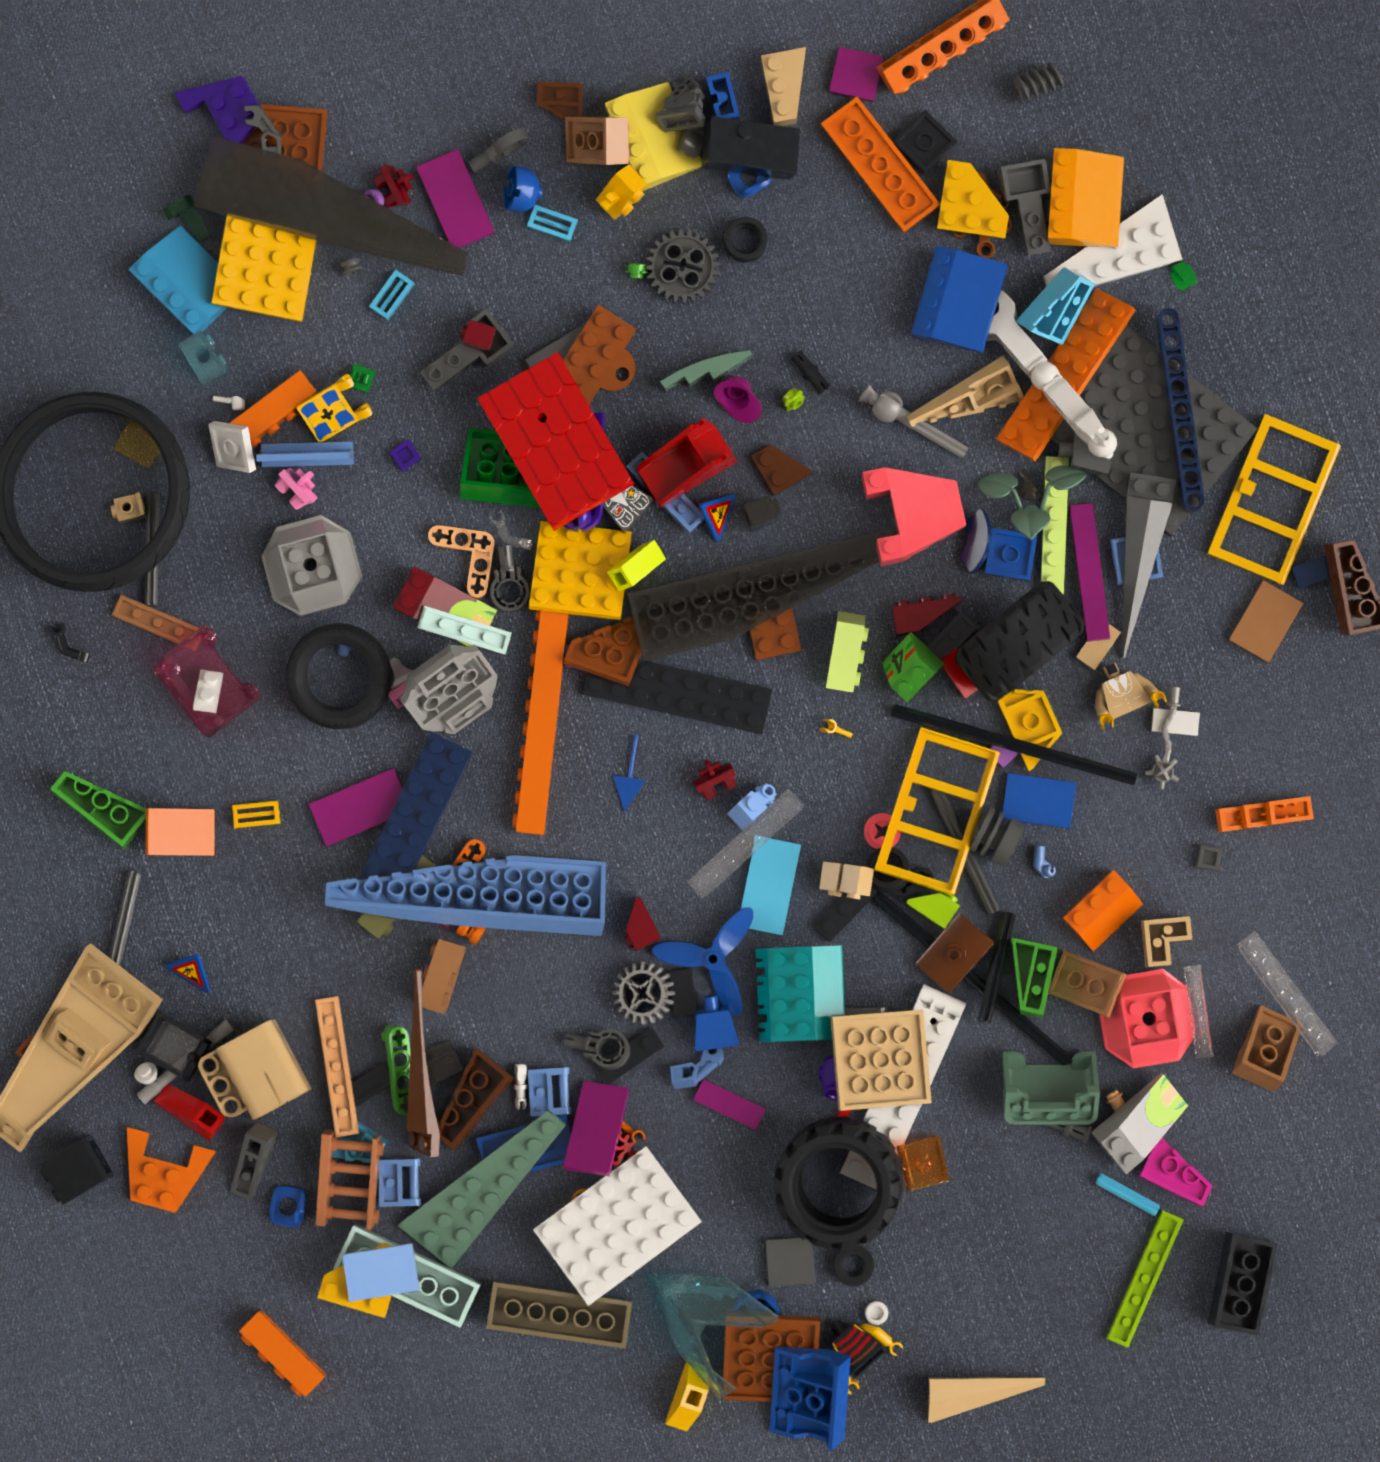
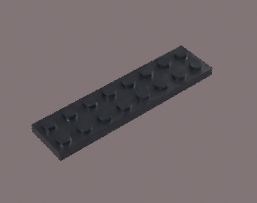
M639 660L629 687L587 672L582 695L763 734L772 689Z

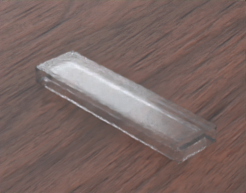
M1201 964L1185 966L1184 974L1196 1058L1213 1057Z

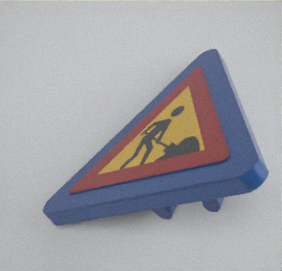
M731 493L702 502L699 505L709 530L717 542L721 540L736 497L735 494Z
M199 954L166 964V969L203 992L209 993V983Z

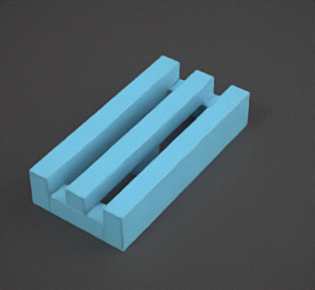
M534 205L527 228L571 242L578 219ZM537 212L560 219L562 221L571 223V226L568 227L562 225L560 223L539 217L536 214ZM534 220L541 222L543 224L568 232V234L566 235L554 231L552 229L534 224L533 222Z
M395 270L369 305V308L389 321L415 283ZM397 277L400 278V281L395 286L390 295L387 297L385 302L382 304L380 308H378V303L389 290L391 285L394 283ZM406 282L407 285L388 312L385 313L384 311Z

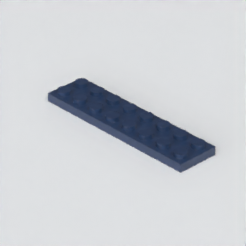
M430 733L358 880L368 879L369 876L378 875V877L390 876L391 873L401 872L402 874L410 873L416 869L473 755L472 751L439 735Z

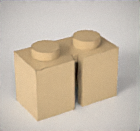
M823 861L819 889L827 890L830 896L841 897L842 893H847L846 898L860 900L861 895L870 896L874 869Z

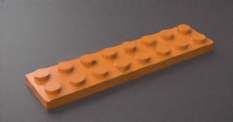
M1097 288L1079 313L1063 345L1059 344L1047 361L1058 368L1060 375L1079 396L1136 311L1129 304ZM1032 384L996 439L999 443L1036 462L1064 418L1049 402L1043 391L1037 389Z

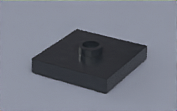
M924 110L893 143L925 175L957 144V140Z

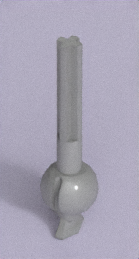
M870 385L864 389L859 401L868 402L873 405L872 412L879 421L890 423L897 420L960 458L964 457L968 450L967 446L925 421L915 423V426L911 427L906 417L911 412L902 408L903 401L897 393L883 391L878 394L874 392Z

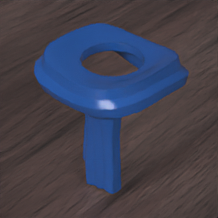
M727 172V178L733 190L741 198L749 197L771 183L770 177L758 176L754 185L746 186L740 180V173Z
M288 1186L276 1187L270 1203L269 1214L271 1222L287 1227L299 1226L305 1214V1190ZM285 1197H291L297 1203V1209L292 1215H284L280 1212L279 1203Z

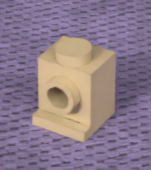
M140 492L113 499L115 505H111L112 516L114 519L118 518L120 524L146 518L145 504ZM125 504L131 505L129 511L123 510Z

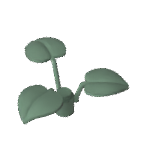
M1065 465L1056 466L1048 470L1046 480L1049 483L1046 485L1040 509L1035 505H1028L1023 509L1017 491L1014 489L1018 485V480L1011 474L993 473L978 481L977 486L983 494L991 498L1005 497L1011 492L1019 510L1011 515V522L1020 533L1033 540L1050 522L1049 513L1044 511L1050 488L1054 486L1057 490L1070 489L1083 481L1086 473L1080 469Z

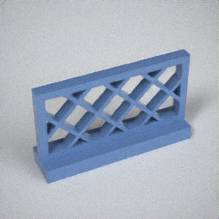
M354 441L261 444V453L257 454L256 458L257 462L262 461V467L354 465Z

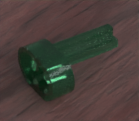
M190 194L163 209L169 221L183 215L199 243L211 236L194 208L196 203Z

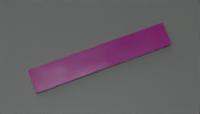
M1093 503L1070 505L1069 510L1086 641L1110 640Z

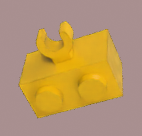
M627 165L612 177L596 198V201L614 220L620 215L625 217L633 210L632 204H635L644 196L642 191L648 184L630 165Z

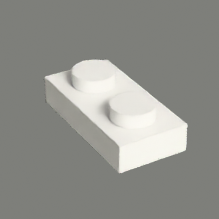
M200 669L193 710L217 712L223 681L222 672Z

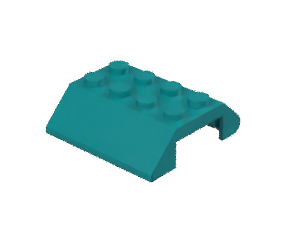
M842 946L755 949L756 959H762V962H756V968H765V975L757 977V982H763V985H757L758 1005H764L763 1009H758V1014L767 1015V1022L758 1023V1028H765V1032H759V1042L831 1040L830 1017L845 1016Z

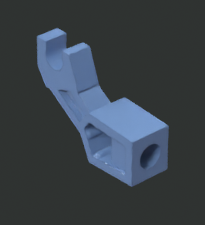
M717 1048V1052L713 1055L710 1054L709 1050H703L701 1061L696 1065L689 1062L671 1066V1081L674 1089L696 1087L699 1081L722 1064L724 1060L723 1048ZM692 1073V1076L685 1078L684 1074Z

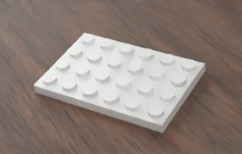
M646 1146L610 1173V1177L605 1176L533 1229V1231L589 1306L702 1221Z

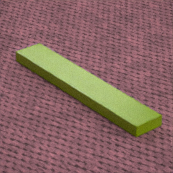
M1161 1210L1106 1336L1107 1339L1127 1348L1129 1347L1184 1219Z

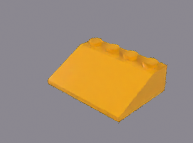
M1054 148L1048 229L1049 245L1118 247L1124 157L1080 149Z

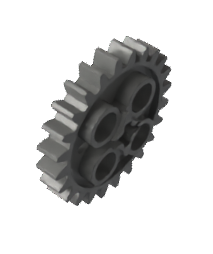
M680 229L679 235L675 236L674 232L670 231L671 238L668 239L665 235H662L663 243L655 241L657 249H649L653 257H647L646 261L652 265L646 266V271L652 273L647 276V279L655 280L651 287H659L657 295L665 292L666 301L672 296L674 297V304L677 303L679 298H682L683 304H686L687 298H690L695 303L696 295L703 299L702 291L705 290L710 293L711 289L708 285H716V281L712 277L719 276V272L714 269L720 267V263L713 262V260L718 258V254H711L714 250V245L707 247L708 238L700 241V233L692 237L691 230L688 231L687 235H684L682 229ZM676 248L680 251V256L671 258L667 253L670 249ZM694 253H699L703 259L699 263H694L690 260V256ZM667 261L675 265H681L682 262H685L688 268L680 271L679 266L664 265L663 262ZM689 268H700L703 270V272H697ZM665 271H673L676 275L675 278L671 281L665 280L663 278ZM694 275L698 278V282L695 285H688L685 282L686 277Z

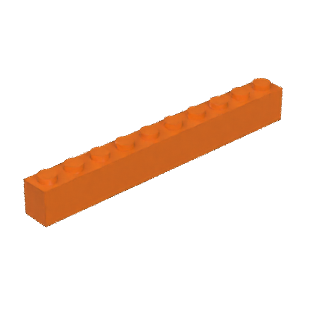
M536 610L535 621H539V629L534 630L533 644H537L536 653H531L530 667H534V673L528 679V690L532 691L531 699H526L525 713H529L528 722L523 723L522 735L526 736V744L521 745L520 758L524 759L523 768H518L517 781L521 782L520 791L516 790L515 804L519 805L518 814L514 813L512 827L516 828V833L542 836L545 833L569 614Z

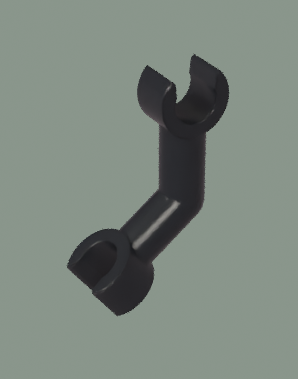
M60 622L61 631L58 633L50 625V632L55 635L61 654L89 663L90 654L68 647L64 623Z

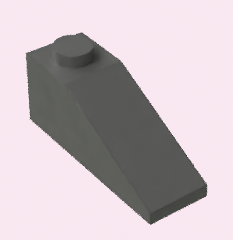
M257 1122L246 1132L230 1192L250 1201L253 1199L272 1154L278 1133L277 1130Z

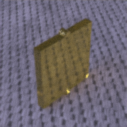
M130 420L126 429L121 431L122 436L114 450L150 469L155 458L161 452L151 436L139 424Z

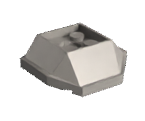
M322 515L276 527L261 556L273 601L301 617L345 605L363 578L351 532ZM311 559L317 562L316 568L313 571H307L305 563Z
M448 645L408 674L405 692L400 700L422 730L444 731L445 733L456 734L492 708L494 699L492 696L496 688L498 675L476 645L468 647Z

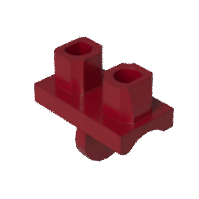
M382 166L380 168L381 172L373 179L379 189L389 186L391 193L384 196L386 206L393 208L399 205L410 204L412 201L407 192L412 190L409 183L414 179L412 173L405 175L403 169L396 171L394 166Z
M708 759L704 760L706 767L698 771L701 777L693 781L698 793L701 792L706 800L717 796L713 786L720 782L726 791L737 786L734 777L736 773L730 763L721 766L719 761L710 764Z

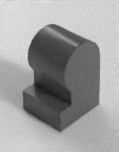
M704 127L681 130L677 151L695 159L703 147Z

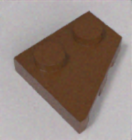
M537 82V105L563 120L568 116L582 117L583 83Z
M771 444L751 456L774 496L812 474L810 469Z

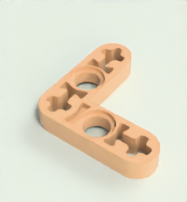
M441 525L432 527L429 530L428 538L434 546L472 552L467 591L475 599L483 598L487 594L495 547L493 536L483 531ZM438 530H442L443 535L449 536V531H453L451 536L452 544H447L449 540L443 538L440 539V542H436V538L432 537L433 534H437ZM459 533H464L468 536L466 545L459 546L456 544L455 537ZM471 535H476L475 540H483V537H487L491 544L486 545V548L482 549L481 544L474 543V548H470L472 543ZM479 559H484L487 562V569L483 572H479L474 568L475 562ZM473 574L486 576V580L481 578L480 585L484 587V590L479 591V594H475V591L471 589V586H475L477 582L476 577L472 578Z

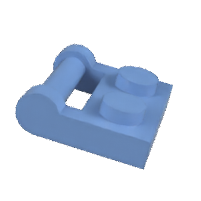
M570 1067L528 1070L530 1117L541 1116L547 1110H550L555 1115L572 1114L568 1087ZM552 1075L559 1076L560 1107L558 1108L553 1106Z
M419 1158L379 1160V1207L422 1205L421 1198H419L418 1166H421ZM402 1166H409V1199H403Z

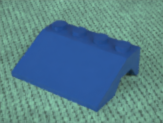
M936 246L911 334L921 341L932 340L960 349L983 353L1008 265L960 250Z
M777 1346L775 1348L769 1431L793 1439L809 1436L825 1441L828 1450L832 1451L845 1437L851 1356L829 1349Z

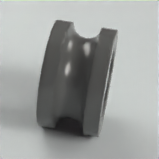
M359 258L347 260L340 265L345 270L344 276H351L363 270V267L359 265Z

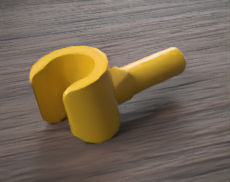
M822 719V721L828 723V728H819L821 732H835L848 738L852 737L853 733L838 727L834 720Z

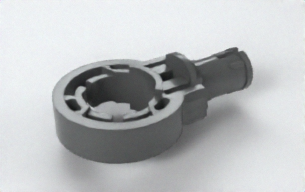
M524 128L515 129L496 140L491 146L485 145V151L474 159L469 160V165L475 173H478L491 163L498 165L501 158L509 156L523 147L530 140V137Z
M506 545L507 555H505L504 546H497L502 581L499 580L498 569L494 570L495 579L490 588L491 599L498 608L504 611H515L523 607L527 602L529 585L522 576L521 567H517L518 579H515L513 546ZM505 571H510V578H506ZM506 581H514L521 589L520 595H523L522 587L526 588V595L519 605L516 603L521 599L520 597L514 602H506L504 599H501L502 603L507 604L503 606L496 600L494 591L497 590L499 598L500 586ZM499 583L498 587L495 589V584Z
M605 1029L599 1033L590 1031V1036L586 1037L569 1032L565 1035L567 1040L564 1039V1047L585 1051L584 1058L593 1060L599 1067L605 1070H615L622 1067L630 1056L628 1040L621 1032L614 1029ZM613 1035H616V1036H619L620 1038H622L623 1041H624L625 1046H623V1044L621 1043V1041H620V1040L618 1041V1038H616V1037L613 1036ZM608 1040H615L620 1045L618 1055L613 1058L615 1061L613 1064H605L612 1063V1060L601 1056V1047Z

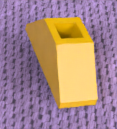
M687 1357L665 1421L666 1425L688 1431L700 1415L709 1391L710 1364Z

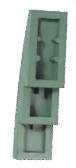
M748 350L702 360L661 380L660 385L665 392L683 380L691 387L708 375L715 382L751 359L752 353Z

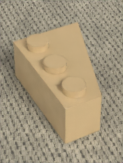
M806 47L761 55V67L773 125L788 126L796 124Z

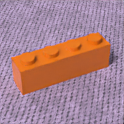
M299 370L229 424L248 427L251 446L254 449L262 442L261 438L265 435L271 436L280 429L279 425L285 420L289 422L297 417L299 413L296 406L317 394V391L302 371Z
M262 1310L258 1311L239 1331L242 1334L240 1338L249 1347L253 1345L259 1351L257 1355L265 1363L270 1362L275 1367L273 1371L282 1380L286 1378L292 1384L290 1388L298 1396L303 1394L306 1397L327 1376Z

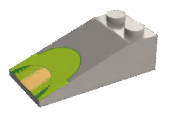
M1161 1072L1095 1128L1091 1134L1115 1164L1127 1174L1146 1158L1188 1105Z

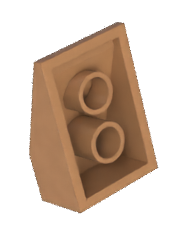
M565 117L566 163L629 164L628 117Z
M1260 1005L1238 1053L1232 1074L1275 1092L1284 1083L1303 1024Z

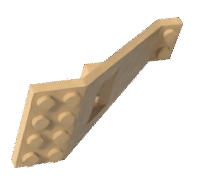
M91 943L82 952L0 1095V1137L19 1152L25 1149L33 1133L144 1032L163 1000Z

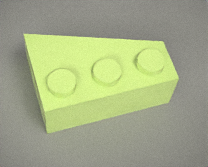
M838 611L826 688L853 692L854 686H859L861 673L857 672L858 663L863 664L865 650H861L862 641L867 642L869 628H865V615Z

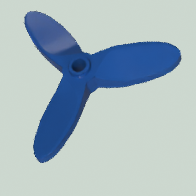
M746 907L736 912L724 924L716 936L713 945L708 948L690 942L668 941L655 945L652 948V953L657 959L673 965L686 967L705 966L708 968L718 998L723 1005H728L732 1015L738 1016L742 1011V998L738 984L725 959L726 955L746 935L753 920V909ZM710 955H716L717 961H712Z

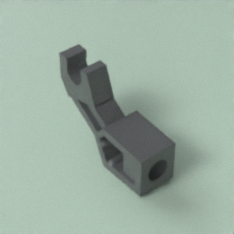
M245 105V111H252L254 113V117L251 119L246 118L245 123L259 127L263 132L261 136L263 159L281 158L282 134L279 133L262 107L258 105ZM266 136L275 137L277 145H267L268 138Z

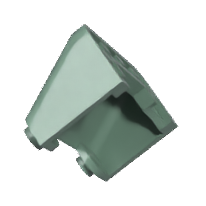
M1003 1052V1104L1006 1122L1014 1125H1086L1097 1120L1100 1088L1096 1052H1079L1075 1054L1071 1065H1026L1023 1054L1019 1052Z

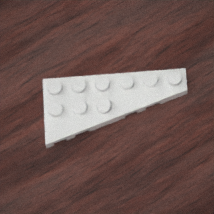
M1163 194L1120 223L1118 247H1085L1043 277L1045 285L1047 286L1063 267L1080 273L1094 282V286H1098L1182 261Z

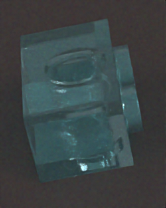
M200 330L179 343L178 346L205 387L227 373L225 366L228 363L221 353L217 355L213 347L216 344L210 334L205 335ZM209 352L210 359L204 363L200 362V354Z

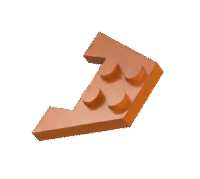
M127 1127L130 1201L176 1213L217 1151L194 1145L188 1167L145 1156L144 1153L150 1133Z

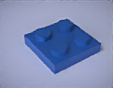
M991 528L992 536H990L989 553L986 558L984 574L1030 581L1037 535L1033 540H1030L1020 532Z

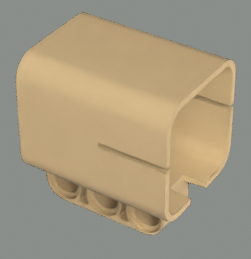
M275 1019L269 1020L218 1047L216 1050L203 1056L198 1064L199 1071L219 1109L227 1117H235L248 1110L252 1120L312 1089ZM207 1059H213L216 1063V1068L212 1072L205 1069L204 1064ZM219 1079L224 1080L227 1084V1088L223 1093L218 1092L215 1087ZM229 1100H234L238 1105L235 1113L228 1112L226 1108Z

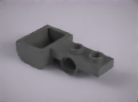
M1045 158L999 167L998 179L1003 202L1015 199L1017 201V220L1019 229L1023 234L1026 256L1050 252L1040 196L1041 194L1051 193Z
M487 308L471 320L496 328L490 352L486 353L464 346L462 340L420 372L434 392L452 378L466 371L477 359L480 358L488 368L514 348L513 342Z

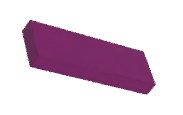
M705 1079L702 1080L693 1099L754 1130L757 1129L766 1110Z

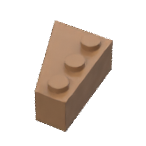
M438 939L437 943L433 942L429 954L433 957L430 965L426 964L423 973L425 981L422 987V1008L446 1014L467 947L442 939Z

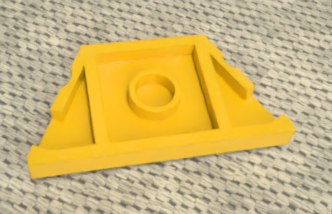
M1014 689L997 701L1013 738L1050 748L1061 736V728L1044 691ZM1020 753L1028 771H1031L1040 760L1039 758Z

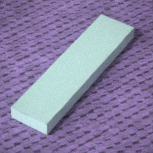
M423 606L417 626L419 629L504 655L506 654L512 634L502 629L427 606Z

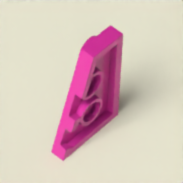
M1163 1138L1160 1139L1149 1153L1139 1175L1140 1178L1199 1207L1204 1206L1213 1186L1193 1166H1190L1175 1149L1171 1148Z

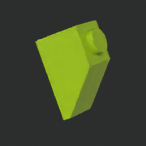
M937 893L911 898L905 903L942 929L946 928L960 907L956 903L958 899L946 893L945 895Z

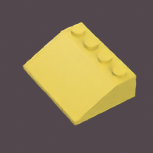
M669 82L628 93L605 103L608 117H628L629 165L648 184L643 191L698 169L702 163L700 155L692 159L677 151L681 130L664 132L655 118V114L663 110L665 98L669 97L672 93Z

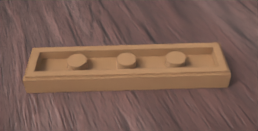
M121 594L111 614L118 619L197 652L205 634V630Z

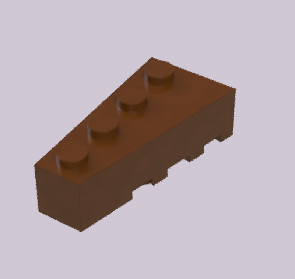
M1355 540L1324 545L1341 635H1353L1380 629V599L1374 588L1376 586L1373 579L1370 578L1366 570L1367 566Z
M476 1047L468 1066H466L460 1083L453 1093L452 1100L438 1125L440 1140L453 1150H457L515 1079Z

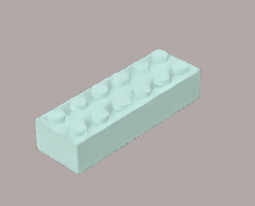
M355 1224L333 1269L343 1265V1254L371 1250L382 1243L393 1246L400 1244ZM414 1251L420 1290L394 1294L392 1296L461 1328L482 1283Z

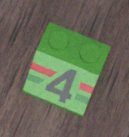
M910 632L882 662L890 687L908 702L944 663Z

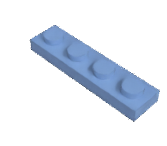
M642 451L625 469L648 492L635 471L636 467L648 458ZM684 494L663 506L688 534L705 520L702 512Z

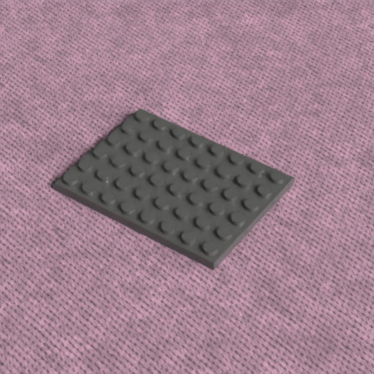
M1126 325L1080 394L1083 401L1093 409L1104 429L1113 430L1112 432L1117 438L1116 449L1110 458L1108 476L1093 475L1124 500H1126L1130 472L1176 479L1173 504L1164 530L1168 535L1172 536L1190 513L1186 512L1181 505L1160 351ZM1172 360L1168 361V366L1171 370H1179L1177 364ZM1187 373L1205 495L1258 428ZM1171 384L1173 392L1181 393L1183 391L1181 384ZM1175 406L1174 410L1177 415L1184 416L1186 414L1183 406ZM1065 419L1050 439L1058 447L1059 442L1073 443L1075 432ZM1178 429L1180 438L1186 439L1189 437L1187 429ZM1184 450L1181 452V458L1189 462L1192 460V454ZM1187 473L1184 475V480L1188 484H1194L1195 476ZM1195 496L1187 498V502L1191 507H1196L1199 503Z

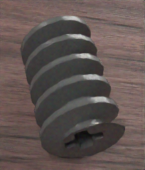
M1052 62L1047 63V69L1042 65L1038 68V72L1035 69L1030 70V76L1024 72L1021 78L1019 76L1013 77V89L1020 104H1022V97H1025L1028 102L1031 101L1032 93L1036 98H1039V90H1042L1047 95V87H1050L1055 92L1057 83L1061 88H1064L1062 76Z

